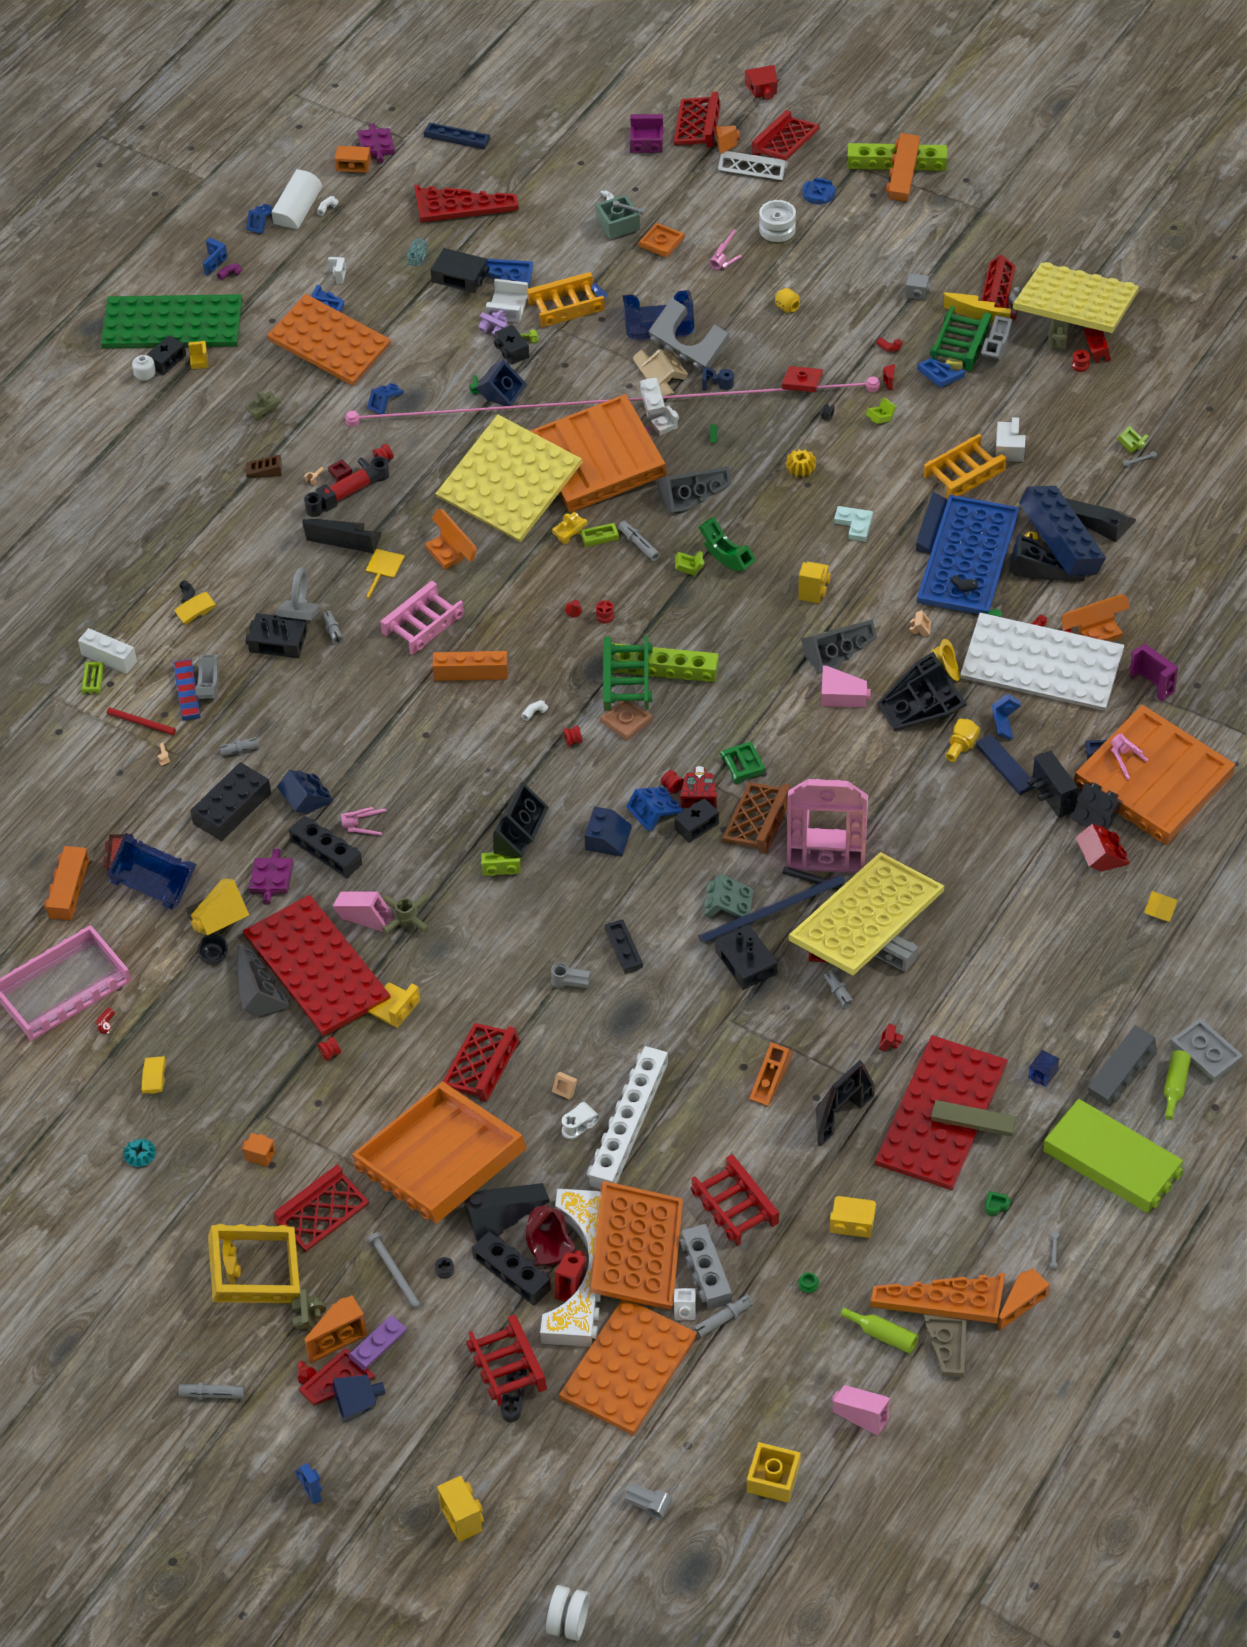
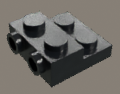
M1091 782V784L1085 783L1077 799L1079 802L1071 819L1087 827L1093 823L1109 830L1123 801L1118 799V794L1110 790L1107 793L1102 791V786Z

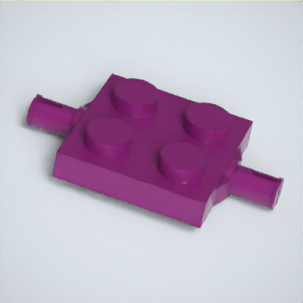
M369 123V130L357 131L360 147H370L371 156L376 157L377 163L380 164L381 161L382 164L384 162L383 156L395 154L390 128L376 129L375 123Z
M278 848L272 850L271 858H255L249 891L250 893L263 894L262 903L265 905L271 903L272 895L288 893L294 862L292 858H279L281 850Z

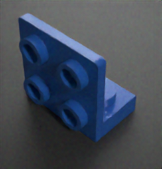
M663 787L635 789L626 806L647 831L654 830L661 816L675 815L684 811L679 806V803Z

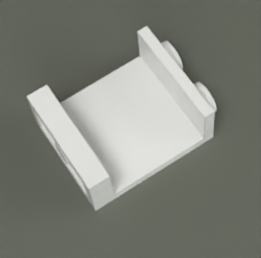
M495 279V292L492 301L486 304V314L491 316L493 312L497 313L499 310L505 312V318L508 319V322L520 323L527 302L528 283Z

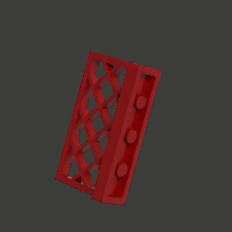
M712 92L711 97L681 99L674 145L707 143V148L714 147L721 106L718 92ZM685 104H692L688 108L685 107ZM698 108V111H696L695 113L692 112V110ZM703 112L706 113L703 117L699 116ZM686 114H689L690 116L686 119L683 117ZM693 119H697L693 124L690 122ZM701 123L704 124V126H702L701 128L697 127ZM686 124L688 125V127L685 129L681 128ZM692 129L695 130V132H693L692 134L688 133ZM699 134L703 135L702 138H695ZM683 135L687 136L684 139H679Z
M785 110L752 141V155L760 156L765 154L786 161L820 129V125L791 116L790 111Z
M474 1023L443 1082L458 1092L476 1095L480 1101L487 1102L520 1041L516 1028L508 1026L507 1030ZM477 1030L486 1033V1035L475 1039ZM497 1035L503 1036L501 1040L494 1043L491 1039ZM489 1039L491 1044L483 1048L479 1047V1043ZM474 1045L477 1046L478 1050L467 1054L468 1048ZM494 1049L493 1055L487 1058L484 1057L483 1053ZM481 1055L482 1060L471 1063V1058ZM468 1060L470 1065L461 1069L458 1068L460 1063ZM486 1065L484 1071L476 1073L475 1068ZM473 1070V1076L463 1079L462 1074ZM460 1076L461 1081L449 1083L452 1078ZM475 1080L478 1081L476 1088L467 1087L466 1085Z
M337 1164L274 1211L273 1221L277 1226L285 1225L289 1227L286 1223L291 1219L300 1220L299 1228H294L295 1241L306 1253L369 1205V1201L343 1174V1169ZM343 1181L347 1186V1192L335 1191V1186ZM322 1195H332L331 1204L319 1203V1198ZM334 1196H345L346 1205L334 1204ZM349 1197H358L361 1203L358 1206H349ZM307 1207H315V1216L303 1215V1210ZM318 1208L331 1209L330 1217H318ZM333 1209L345 1210V1215L342 1218H332ZM302 1220L315 1221L314 1230L302 1229ZM317 1221L329 1222V1228L326 1230H316ZM301 1233L313 1234V1240L306 1245L301 1240Z

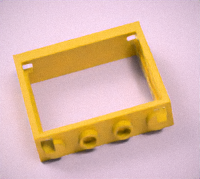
M224 1224L211 1225L208 1243L213 1302L292 1303V1299L299 1297L300 1286L294 1227H287L285 1225L246 1226L244 1224L236 1226ZM219 1240L287 1241L290 1285L222 1284Z

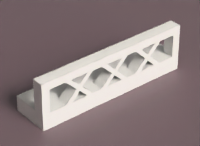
M726 151L720 155L718 170L783 180L788 162L781 159ZM724 159L732 160L734 163L729 168L723 167ZM744 162L748 163L750 167L744 171L740 170L738 164ZM764 165L766 169L761 173H757L753 167ZM773 167L781 168L780 175H772L770 169Z

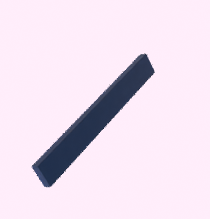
M843 875L835 876L703 932L698 937L702 942L709 941L845 883V878Z

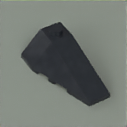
M1066 498L1085 527L1114 542H1117L1136 522L1135 518L1122 511Z
M1018 534L1009 562V572L1028 578L1084 582L1085 575H1068L1051 549L1048 551L1039 546L1041 544L1039 541Z
M539 1183L478 1191L464 1201V1208L478 1242L489 1231L495 1236H499L503 1233L504 1229L510 1225L514 1226L518 1223L519 1219L527 1214L530 1215L535 1207L550 1202L544 1184Z

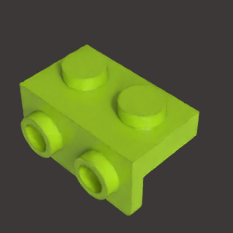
M494 852L481 853L482 876L521 873L520 858L494 854Z

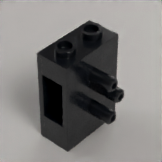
M443 248L431 268V281L440 285L476 293L477 289L482 286L485 276H488L490 267L488 266L487 258Z
M256 613L254 620H251L250 633L246 635L245 642L250 653L299 658L308 632L307 623L303 619Z
M1051 750L1038 754L1034 757L1033 776L1027 781L1028 786H1033L1034 790L1040 791L1041 794H1038L1039 801L1046 800L1058 818L1073 813L1077 802V785Z
M750 924L739 927L735 931L722 935L715 940V952L742 990L777 975V961Z

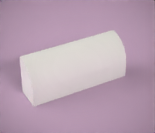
M296 169L272 210L274 225L299 229L322 189L321 181L314 174Z

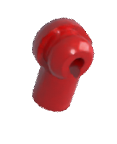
M882 337L876 342L879 347L887 352L899 351L903 344L899 339L889 343Z
M109 1007L96 1020L98 1031L102 1034L110 1032L111 1024L109 1020L115 1015V1012Z

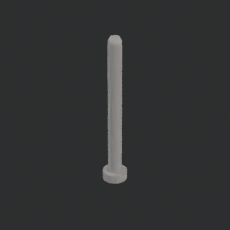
M379 1232L373 1233L368 1237V1243L371 1246H375L411 1306L415 1309L418 1308L420 1302L381 1242L383 1237Z

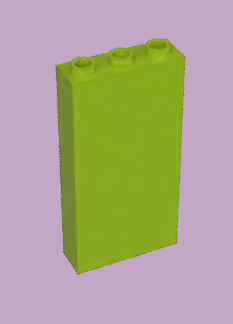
M1080 1099L1074 1103L1044 1140L1043 1151L1146 1213H1149L1152 1208H1157L1162 1195L1169 1193L1174 1180H1179L1184 1172V1169H1182L1183 1160Z

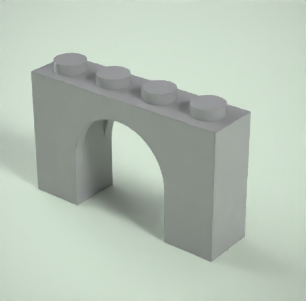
M671 299L648 331L650 339L658 345L659 343L664 345L668 352L677 353L683 361L693 363V366L699 371L705 367L710 368L730 340L729 333L714 324L700 343L693 346L681 344L676 340L675 332L688 312L684 305Z

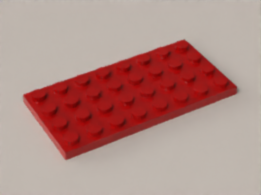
M311 895L243 930L246 939L323 1037L391 998L389 992Z
M931 1035L875 1159V1165L953 1191L979 1130L931 1121L935 1100L988 1110L1007 1066L1008 1059Z

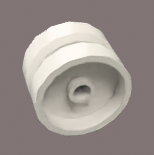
M773 200L763 204L759 212V232L761 236L771 242H783L792 238L796 231V210L794 206L783 200Z
M557 1585L548 1610L546 1633L560 1636L564 1631L567 1639L579 1641L586 1623L590 1593L577 1589L572 1595L569 1587Z

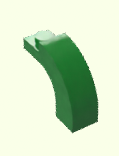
M710 517L698 527L706 540L703 544L707 550L727 568L742 571L756 561L748 545L738 546L726 537L715 517Z

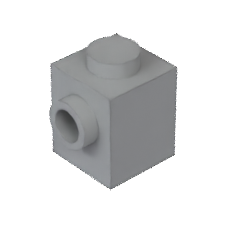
M909 273L905 297L926 300L927 293H931L932 284L929 283V276Z

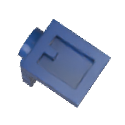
M262 204V206H255V208L248 211L246 230L263 233L266 216L271 215L274 209L272 205Z
M209 238L206 241L207 252L210 256L203 262L204 275L207 276L228 257L226 244L213 238Z
M393 383L373 388L367 408L381 415L385 414L389 397L401 395L404 390Z
M1006 694L991 705L997 726V733L1001 737L1012 740L1013 734L1008 716L1021 707V702L1010 694Z

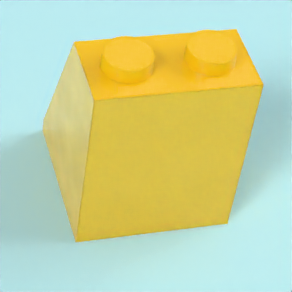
M224 878L220 880L191 914L193 919L191 925L195 932L198 931V933L209 935L249 916L233 879Z

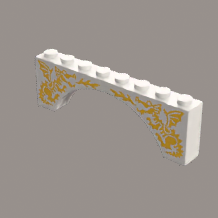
M557 1189L555 1208L561 1211L565 1223L572 1227L581 1237L588 1252L589 1264L586 1276L576 1293L560 1307L542 1314L541 1344L591 1347L593 1339L597 1338L598 1327L594 1326L595 1320H599L600 1310L596 1306L597 1302H601V1295L590 1293L589 1287L600 1191Z

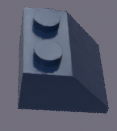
M503 359L489 368L476 389L488 401L503 406H512L526 386V382Z
M594 806L585 833V850L623 857L632 825L614 810Z

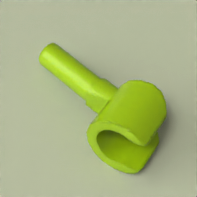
M536 330L520 334L523 338H529L531 343L539 341Z

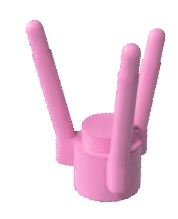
M735 229L710 259L709 264L713 269H725L728 265L742 257V255H738L726 262V256L722 253L735 234Z
M1118 734L1112 739L1111 745L1113 748L1111 751L1115 754L1126 779L1130 780L1128 771L1119 753L1125 754L1131 750L1145 762L1148 759L1142 754L1143 751L1131 743L1123 734Z
M373 807L341 814L343 829H348V833L358 832L381 836V832L355 828V826L359 825L358 818L384 813L386 809L374 810Z

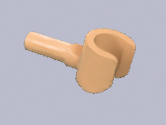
M319 468L315 473H306L305 481L308 482L310 480L311 485H315L317 483L316 478L324 471V468Z
M164 743L160 744L161 754L157 755L161 766L170 762Z

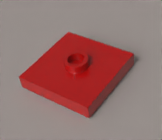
M789 366L782 382V389L816 392L823 376V369Z

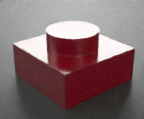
M343 459L328 466V472L337 481L353 474L351 467Z

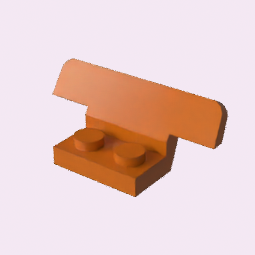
M443 509L436 510L432 520L441 531L439 537L425 543L428 552L444 570L463 561L464 556L469 562L474 560L477 548Z
M1120 594L1066 612L1062 615V627L1064 630L1078 626L1080 635L1111 642L1120 639L1123 633L1114 621V614L1130 608L1128 597Z

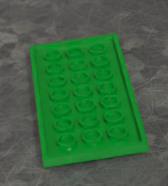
M242 294L107 296L101 347L102 349L155 348L167 336L181 341L185 344V347H189L188 343L199 341H205L206 347H238L243 301Z

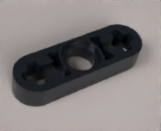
M524 1368L517 1370L520 1371L518 1379L527 1376V1370H524ZM516 1371L507 1374L505 1384L515 1381L514 1374H516ZM526 1386L519 1388L520 1393L517 1396H510L508 1393L503 1394L501 1414L505 1421L515 1422L520 1418ZM510 1403H514V1411L512 1412V1414H508V1411L510 1410Z

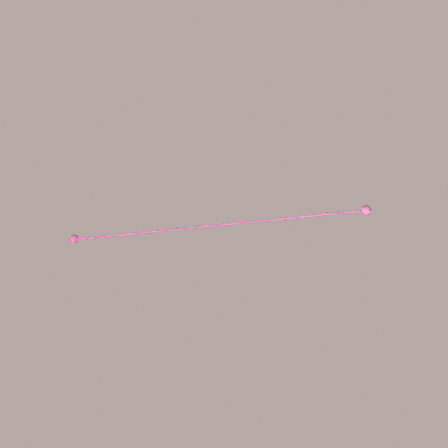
M869 377L866 383L818 386V388L866 385V390L874 393L879 391L880 381L877 377ZM779 388L749 391L662 396V398L666 399L787 390ZM628 398L630 401L643 400L642 398ZM608 400L359 416L356 411H349L345 419L348 426L355 427L360 423L361 418L603 403Z

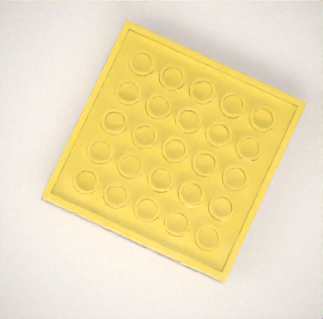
M1045 262L1039 265L1014 301L1013 309L1113 333L1136 297L1139 286L1131 282L1124 283L1115 278L1108 279L1098 274L1091 275L1082 270L1075 271L1065 266L1058 267Z
M497 415L435 494L441 500L521 543L583 461L580 457Z

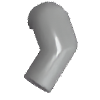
M1015 287L1010 293L1009 301L1012 305L1022 291L1020 287Z

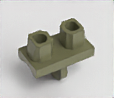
M1050 318L1049 349H1066L1068 322Z
M260 391L257 393V399L246 404L245 407L252 417L259 421L263 419V414L267 411L269 413L277 411V406L281 404V400L272 391L265 394Z
M304 1289L300 1290V1297L291 1300L293 1310L296 1313H302V1315L293 1317V1325L297 1330L307 1328L311 1332L316 1326V1319L321 1318V1314L326 1312V1304L320 1302L319 1298L309 1296L307 1290Z

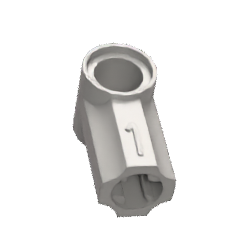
M556 963L551 968V984L558 989L565 988L566 986L588 988L591 971L568 968L564 963Z
M633 1483L627 1490L625 1502L644 1509L650 1517L661 1520L669 1508L672 1498L664 1491L656 1490L653 1492Z

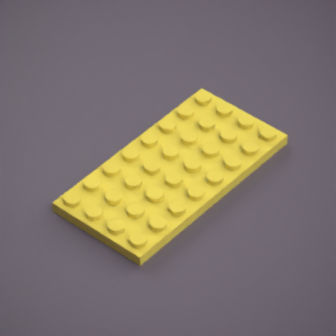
M880 852L789 934V941L854 976L944 892V885Z

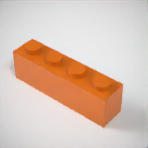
M900 133V138L896 139L895 149H897V152L893 153L892 157L894 167L890 168L889 172L891 182H887L886 192L889 193L888 199L908 202L920 145V136Z
M507 651L433 652L432 668L434 681L508 679Z
M64 846L63 852L59 854V865L54 870V882L50 884L49 899L45 900L44 906L50 919L72 921L89 863L87 848Z

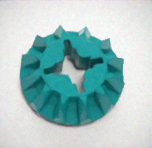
M135 1138L133 1142H128L124 1148L123 1156L129 1165L143 1167L154 1160L156 1148L152 1141H148L145 1138L140 1140ZM142 1147L143 1152H140L137 1156L136 1151Z

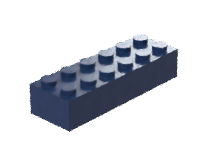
M1027 486L1019 504L1068 575L1098 574L1106 557L1057 486Z

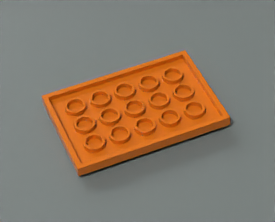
M304 294L267 335V340L352 386L391 344V339L307 294Z
M603 1181L600 1190L589 1292L671 1310L674 1298L683 1199Z
M621 1300L560 1392L559 1399L634 1436L695 1342L697 1332L635 1302Z

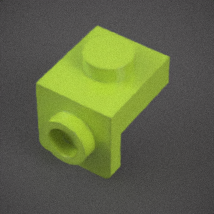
M882 398L879 407L868 408L865 415L876 424L889 422L892 420L897 406L887 398Z
M1128 426L1119 435L1117 440L1132 454L1136 449L1140 451L1147 444L1145 440L1149 436L1146 434L1141 437L1134 429Z
M698 551L695 557L678 552L675 556V570L695 576L699 569L701 570L704 566L703 552Z

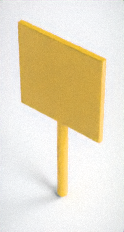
M380 549L375 550L365 572L377 574L366 595L367 599L370 598L381 575L391 578L395 577L405 555Z

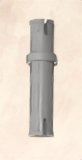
M626 520L619 524L618 529L627 536V540L633 542L651 561L654 562L660 557V552L640 535L638 529H634Z
M745 1294L737 1301L729 1302L724 1309L700 1324L695 1325L693 1328L695 1332L699 1333L697 1336L702 1338L730 1319H736L741 1312L752 1307L753 1301L751 1299L748 1300L749 1295Z
M199 1382V1384L180 1383L179 1398L194 1397L198 1398V1400H203V1398L244 1399V1385H204L202 1382Z

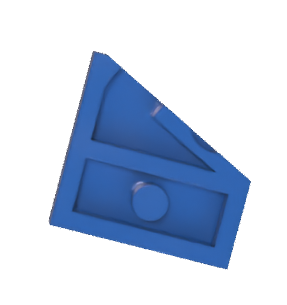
M316 285L311 297L342 312L345 306L344 300L335 297L329 291L326 293L320 285Z
M308 1463L297 1468L295 1473L312 1503L316 1504L322 1501L320 1492L323 1490L319 1483L320 1477L316 1469L311 1470Z

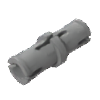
M327 611L329 617L324 612L322 619L326 625V632L330 634L333 644H338L336 638H338L339 643H342L344 638L339 630V623L335 621L332 611Z
M256 737L219 745L222 757L232 754L241 755L243 754L242 752L259 749Z
M834 970L828 971L830 976L825 973L824 979L832 988V994L837 996L843 1008L850 1007L854 1000L846 990L847 986L845 983L840 981Z

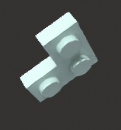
M838 506L834 524L851 526L848 539L866 542L873 518V511Z

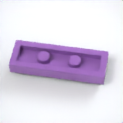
M391 1315L349 1354L348 1358L365 1371L406 1333L407 1328Z

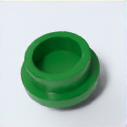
M804 1273L798 1280V1287L805 1293H813L819 1287V1279L813 1273Z

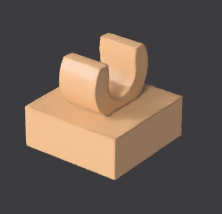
M923 610L916 612L915 619L910 621L913 627H910L909 630L913 634L920 632L923 637L929 636L931 630L930 619Z
M558 1072L552 1092L570 1100L574 1095L577 1079Z

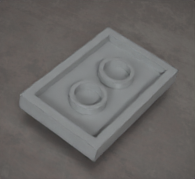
M1201 1018L1171 1039V1045L1177 1050L1189 1053L1191 1056L1190 1061L1213 1082L1243 1060V1055Z

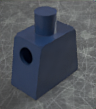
M368 1375L335 1378L331 1384L343 1423L373 1410L376 1406L375 1397L386 1394L383 1382L371 1385Z

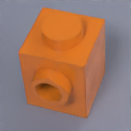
M251 1133L248 1140L246 1139L242 1145L245 1160L268 1167L276 1152L274 1139H270L262 1134Z

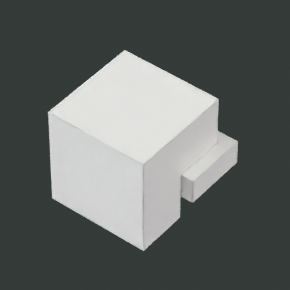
M1012 417V422L997 423L995 457L1003 454L1007 458L1006 461L1024 462L1026 435H1018L1019 418Z

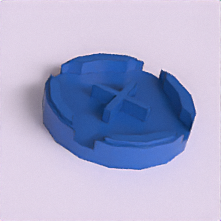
M815 178L814 181L809 180L803 185L802 194L808 202L821 205L833 200L836 188L830 180Z

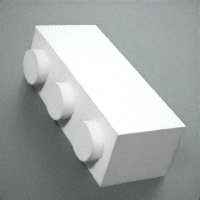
M88 628L78 640L81 655L97 662H104V665L127 674L137 663L134 647Z

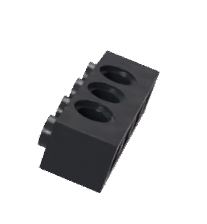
M304 815L289 828L291 842L345 878H348L362 865L359 849L350 846L344 839L333 835L329 829H324L314 819H309Z
M489 1231L472 1247L473 1259L533 1306L551 1290L550 1276L545 1271L537 1269L531 1260L524 1259L514 1247L510 1248L506 1245L500 1236H495Z

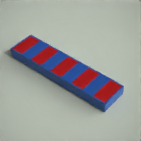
M192 659L175 661L173 663L182 721L201 718L198 696L195 691L196 683Z

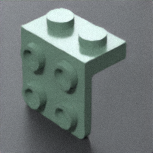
M719 874L713 881L708 883L706 887L707 898L704 902V916L712 918L720 910L737 917L751 912L753 889L723 874Z

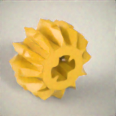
M798 448V451L792 450L791 454H788L786 468L789 470L790 475L795 474L796 477L802 476L804 478L805 475L810 476L814 472L816 459L812 452H807L806 449L801 451Z

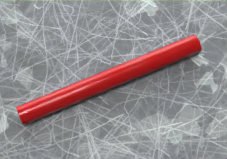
M111 707L107 709L108 715L170 735H175L176 728Z

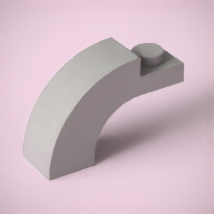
M995 316L990 336L985 339L981 352L983 357L1001 360L1009 341L1008 337L1013 323L1012 319Z
M219 654L200 655L198 658L199 676L198 684L195 688L196 695H198V699L217 698L219 690Z

